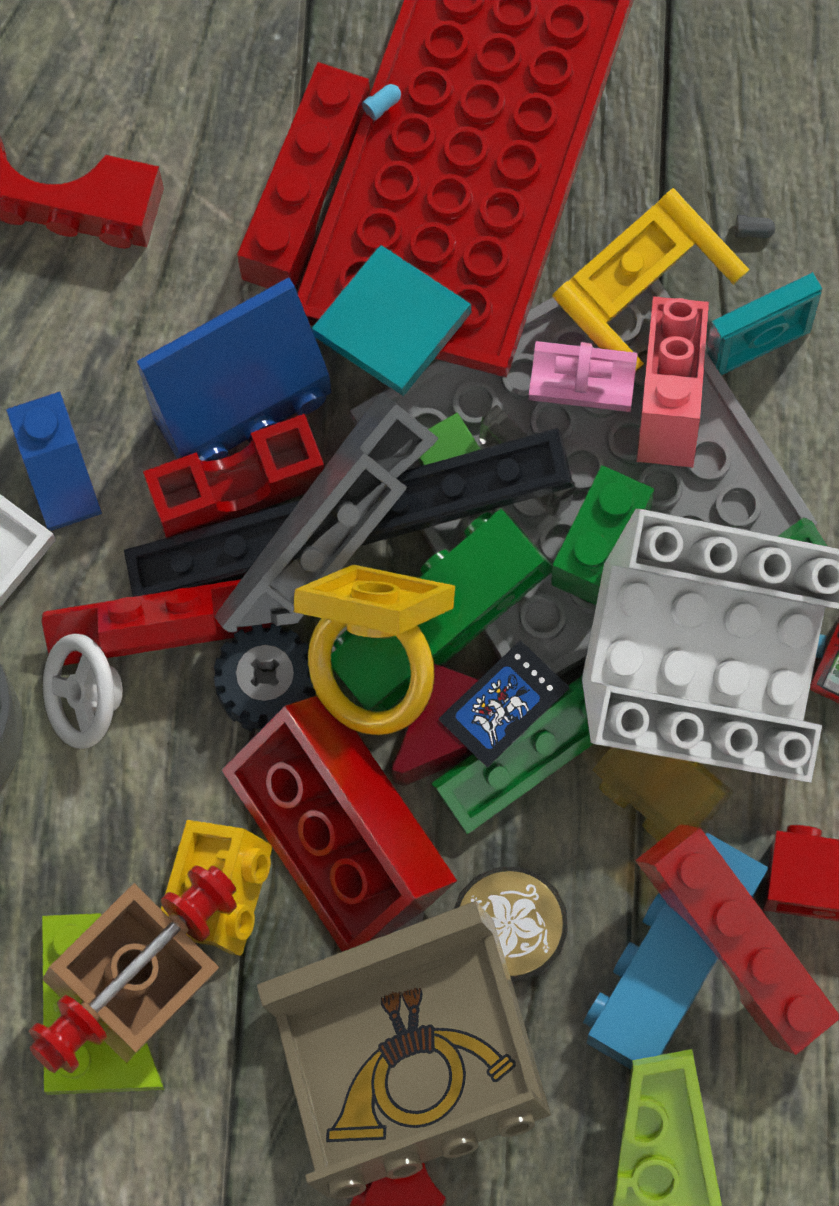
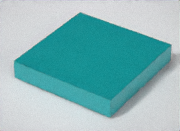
M380 245L312 327L315 338L404 397L472 313L469 302Z
M813 272L712 320L706 353L721 375L811 332L823 290Z

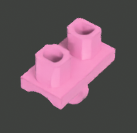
M535 341L528 400L631 412L638 353L592 348V343L581 342L580 346Z

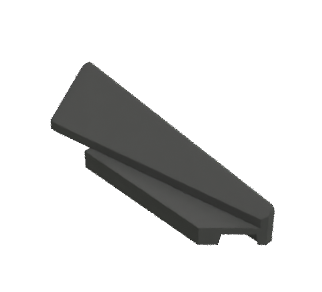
M381 393L218 610L215 618L222 628L228 632H235L237 627L273 623L277 626L298 623L304 614L293 612L295 589L343 568L407 489L396 478L430 449L439 438L398 404Z

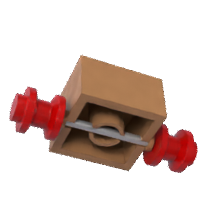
M195 865L187 873L191 886L181 896L167 892L161 898V904L169 917L134 883L49 966L42 980L61 998L57 1002L61 1016L50 1027L36 1023L29 1029L30 1035L35 1041L29 1049L43 1066L53 1073H56L60 1068L73 1073L79 1067L75 1053L86 1041L96 1045H101L105 1041L127 1063L214 975L219 966L186 933L195 940L203 942L210 935L206 921L216 911L230 915L237 908L236 901L232 896L236 892V887L220 869L210 866L206 870L201 866Z

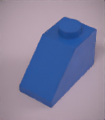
M59 391L6 409L47 529L53 531L101 515L102 512L61 392Z

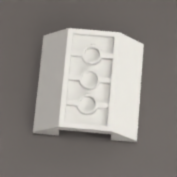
M636 508L604 563L582 677L591 743L811 782L822 725L803 720L825 607L839 609V549Z

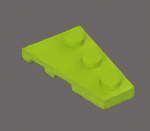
M101 913L42 916L43 977L49 966L102 915ZM44 981L43 1025L50 1027L61 1016L57 1005L61 998ZM86 1041L75 1053L79 1067L73 1073H69L62 1068L53 1073L44 1066V1092L46 1095L165 1090L148 1043L126 1063L105 1041L101 1045Z
M692 1049L632 1060L612 1206H722Z

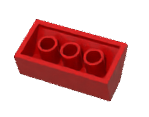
M318 696L284 706L222 769L231 786L342 952L392 933L424 912L457 882V879L358 733L334 718L324 707Z

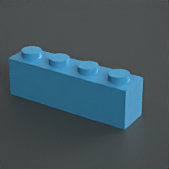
M706 833L705 835L753 898L765 878L768 867L713 835ZM660 893L655 897L642 921L651 928L640 947L629 942L613 970V973L620 976L621 979L612 995L608 997L600 992L583 1021L584 1024L592 1028L588 1034L587 1044L629 1069L632 1068V1060L662 1055L718 959L701 936L677 912L669 907Z

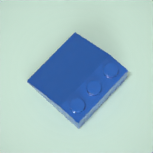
M289 277L137 361L153 420L177 459L196 452L202 461L226 458L228 450L246 440L251 443L252 432L277 424L294 413L298 416L309 414L319 408L325 402L326 396L332 393L329 372L296 288Z

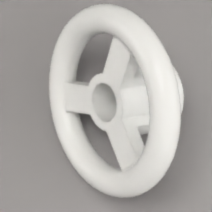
M70 634L61 638L48 655L43 675L44 703L49 721L61 740L74 748L86 749L92 747L106 734L112 720L113 711L121 703L123 693L122 682L117 670L109 666L105 654L96 642L82 634ZM73 651L82 653L76 673L68 678L61 677L62 667L67 656ZM61 697L66 698L69 705L75 709L80 731L76 730L68 721L62 706Z

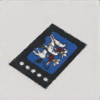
M520 640L438 720L488 768L570 687Z

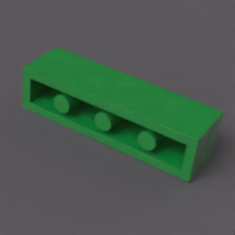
M502 508L495 514L486 512L476 518L464 532L467 538L450 552L444 549L433 555L420 570L423 574L420 577L421 579L455 586L454 608L417 625L428 642L433 664L443 666L552 573L551 563L515 520ZM347 630L344 631L333 644L336 649L331 653L333 670L366 710L382 712L393 708L405 697L411 678L409 658L402 643L396 636L371 638L358 636Z

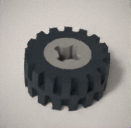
M262 624L252 625V631L246 633L241 629L234 634L235 639L231 643L227 641L221 647L220 658H216L214 682L219 701L227 715L234 722L238 721L241 723L242 728L251 732L253 728L261 730L284 706L316 696L308 667L309 646L306 642L303 643L299 635L291 629L289 632L283 631L281 625L271 624V628H263ZM274 667L276 668L273 672H269V671L263 672V671H262V670H265V669L272 670Z

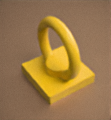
M352 564L295 589L293 612L321 618L310 639L308 667L318 698L334 718L355 731L364 734L383 735L400 731L419 717L431 697L434 684V664L428 642L417 625L454 608L455 586ZM346 627L348 632L363 637L385 638L396 636L402 643L409 658L411 678L407 693L398 705L382 712L369 711L355 705L340 690L332 671L331 653L334 641L343 628Z

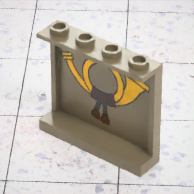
M476 901L257 985L262 1007L276 1017L315 1171L305 1175L307 1184L327 1198L347 1199L357 1196L366 1190V1184L384 1177L399 1179L411 1176L422 1169V1163L440 1156L456 1158L470 1154L478 1148V1142L497 1135L513 1137L524 1134L535 1127V1121L551 1116L494 920Z

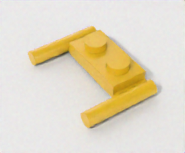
M672 188L569 281L559 287L551 297L600 349L633 352L607 323L686 255L694 245L709 258L733 285L741 280L750 269L684 198ZM638 356L635 373L644 365Z

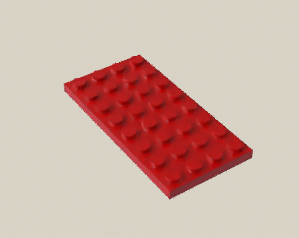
M404 0L369 95L372 97L386 85L394 84L400 89L401 98L375 121L365 111L361 117L298 291V296L310 326L316 324L377 248L382 245L471 304L472 313L434 359L507 378L634 0Z

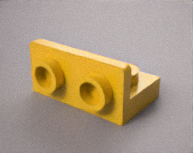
M193 820L186 821L166 893L171 892L181 896L191 886L187 873L195 865L201 866L206 870L210 866H215L235 885L236 892L232 896L237 904V908L230 915L216 911L206 921L210 935L203 942L195 940L186 933L193 942L216 946L229 954L242 955L246 940L254 928V912L261 887L270 871L271 844L244 828ZM161 906V910L169 917L163 906Z

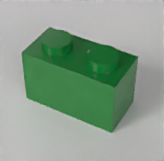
M601 465L552 565L551 585L596 605L604 563L635 509L651 511L654 488Z

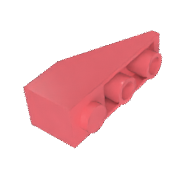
M653 296L636 462L694 467L701 413L709 302Z

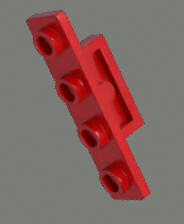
M241 579L45 611L42 613L41 622L48 655L61 638L70 634H82L91 638L101 648L106 658L230 639L234 638V634L241 629L245 633L252 631V626L237 627L235 632H228L222 628L215 618L216 613ZM273 623L262 624V627L271 628ZM78 651L71 652L63 666L79 663L82 653Z

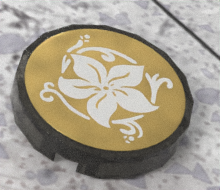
M519 866L495 867L474 877L459 893L454 909L476 901L494 920L512 984L525 982L530 979L533 980L545 974L560 958L568 935L567 909L557 889L540 874Z

